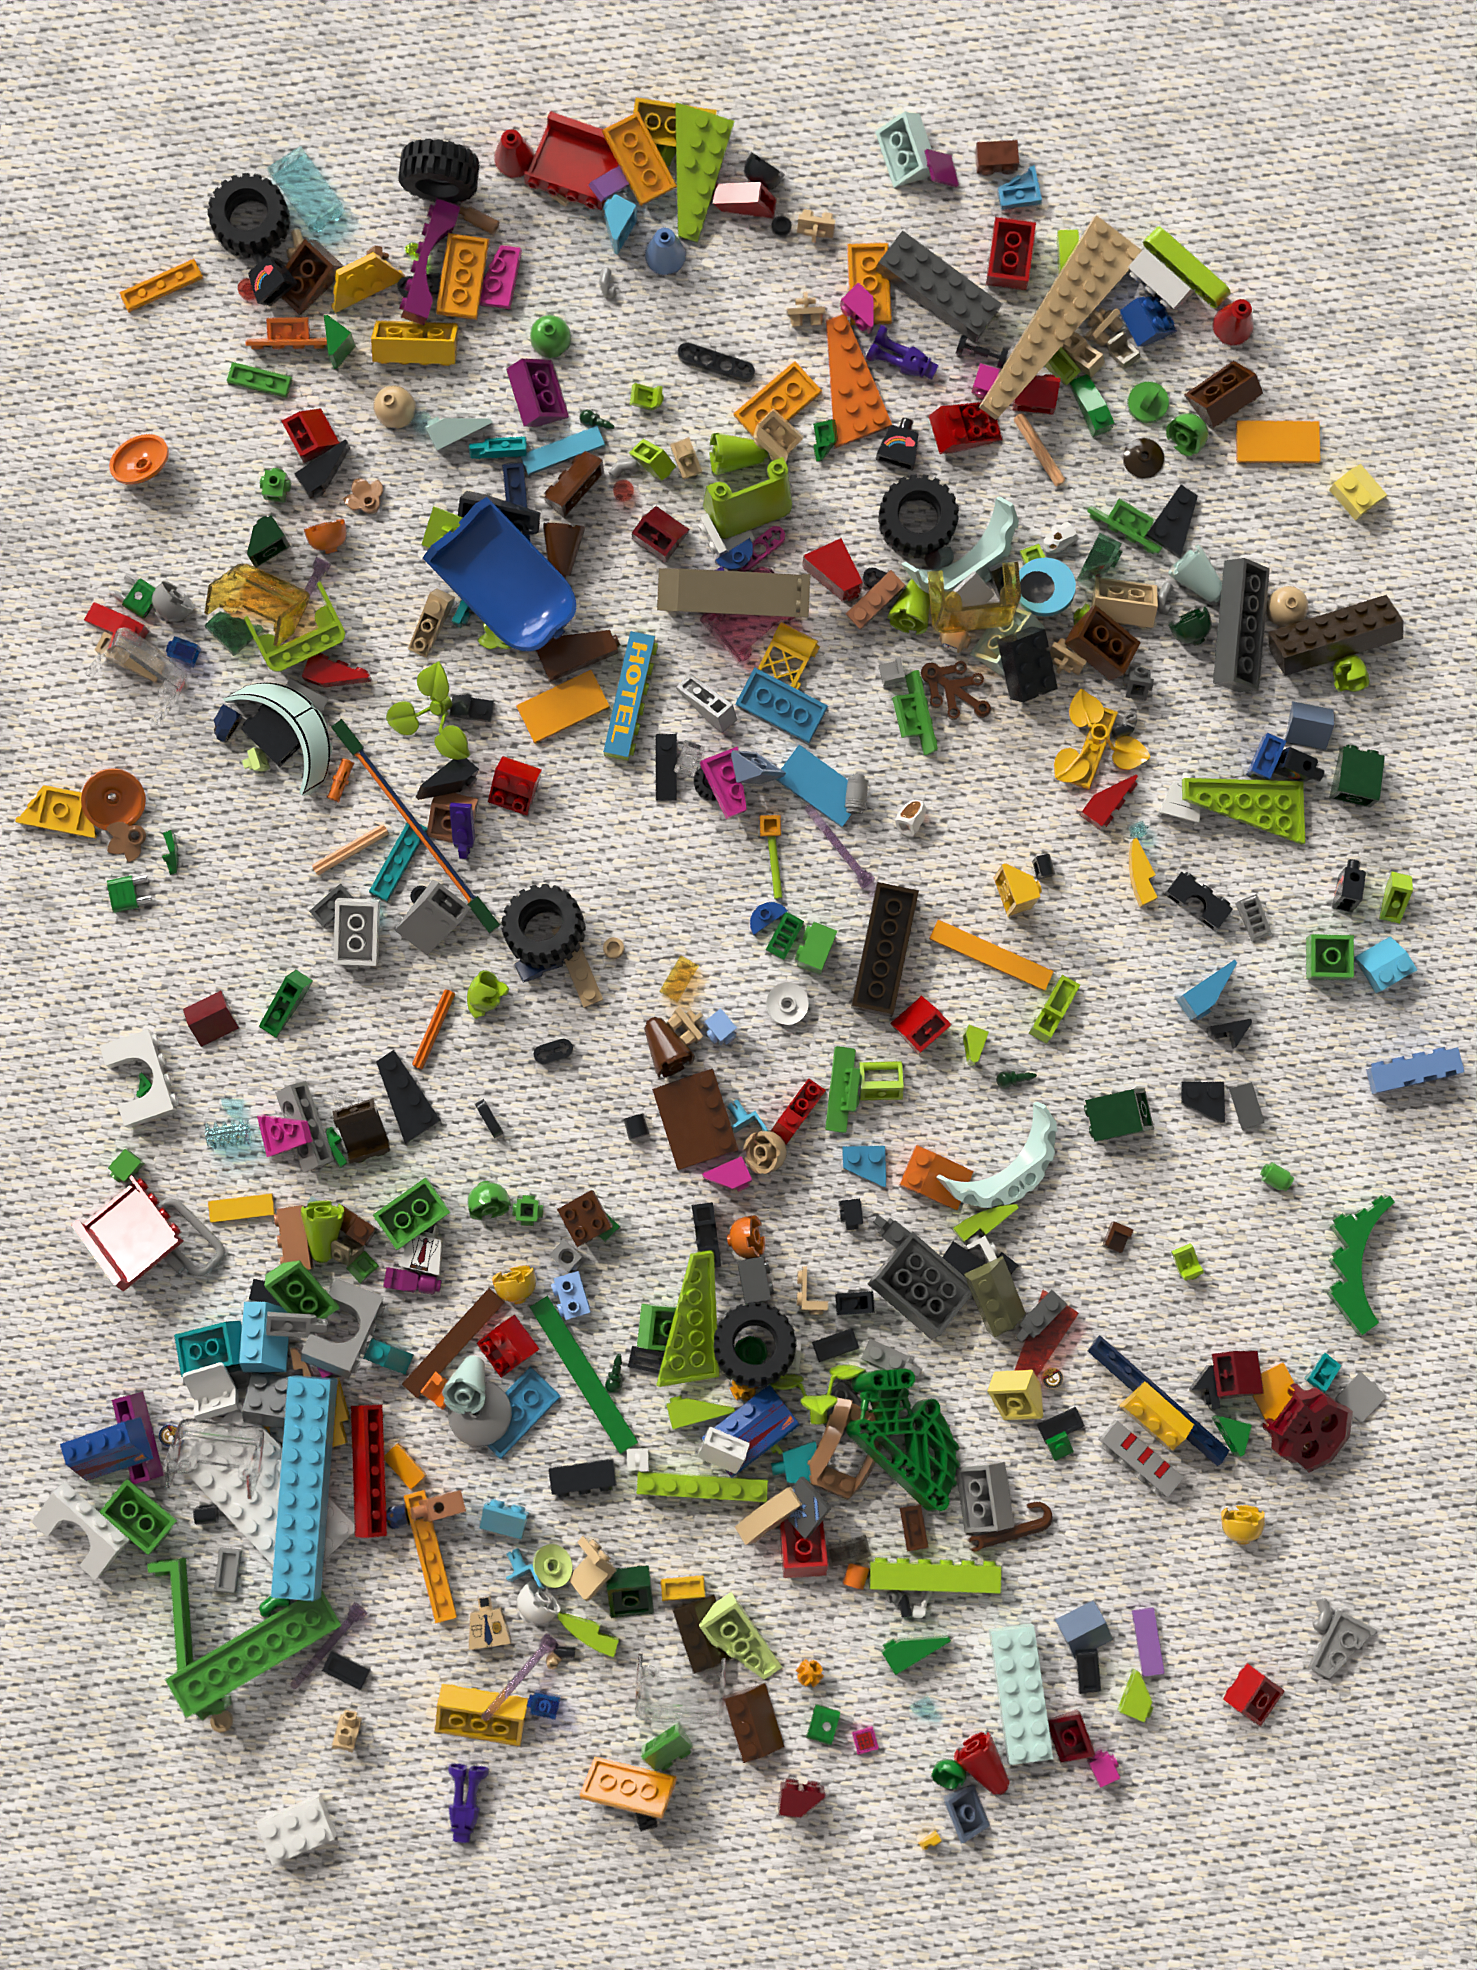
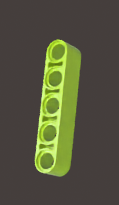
M1157 226L1143 241V245L1147 250L1150 249L1149 251L1162 263L1165 262L1164 265L1176 276H1180V279L1193 291L1195 289V293L1207 304L1210 303L1212 308L1217 309L1231 294V290L1222 280L1162 227Z

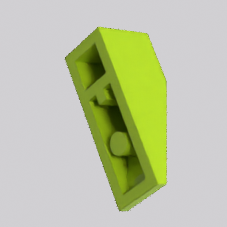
M682 1395L669 1398L670 1403H666L672 1429L735 1412L734 1407L690 1398L683 1399Z

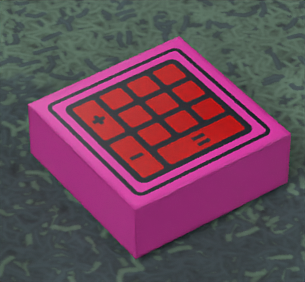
M873 1726L852 1732L857 1754L879 1749Z

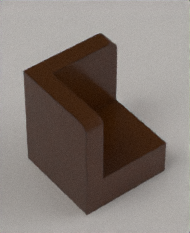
M1115 1221L1111 1222L1102 1246L1122 1253L1134 1229Z

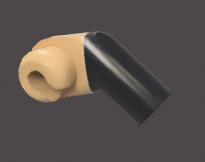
M555 1647L546 1658L547 1667L553 1670L558 1667L563 1658H575V1647Z

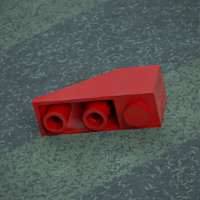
M321 653L308 659L301 676L304 681L323 688L365 683L372 680L367 670L356 667V669L350 668L348 663L341 660L336 662L328 660L329 657Z
M1135 774L1094 794L1079 815L1099 830L1103 825L1107 827L1114 818L1111 813L1115 808L1119 811L1125 803L1124 795L1127 792L1131 794L1138 785L1135 782L1138 775Z
M808 1078L770 1132L780 1136L787 1145L826 1090Z

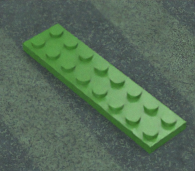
M321 1589V1598L315 1601L297 1600L164 1680L184 1717L188 1718L342 1625Z

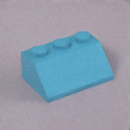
M244 1302L239 1360L243 1372L287 1371L289 1337L266 1335L267 1312L287 1313L283 1307L268 1302Z

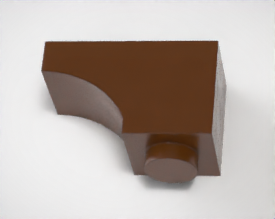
M343 1206L344 1217L340 1230L363 1246H367L378 1228Z

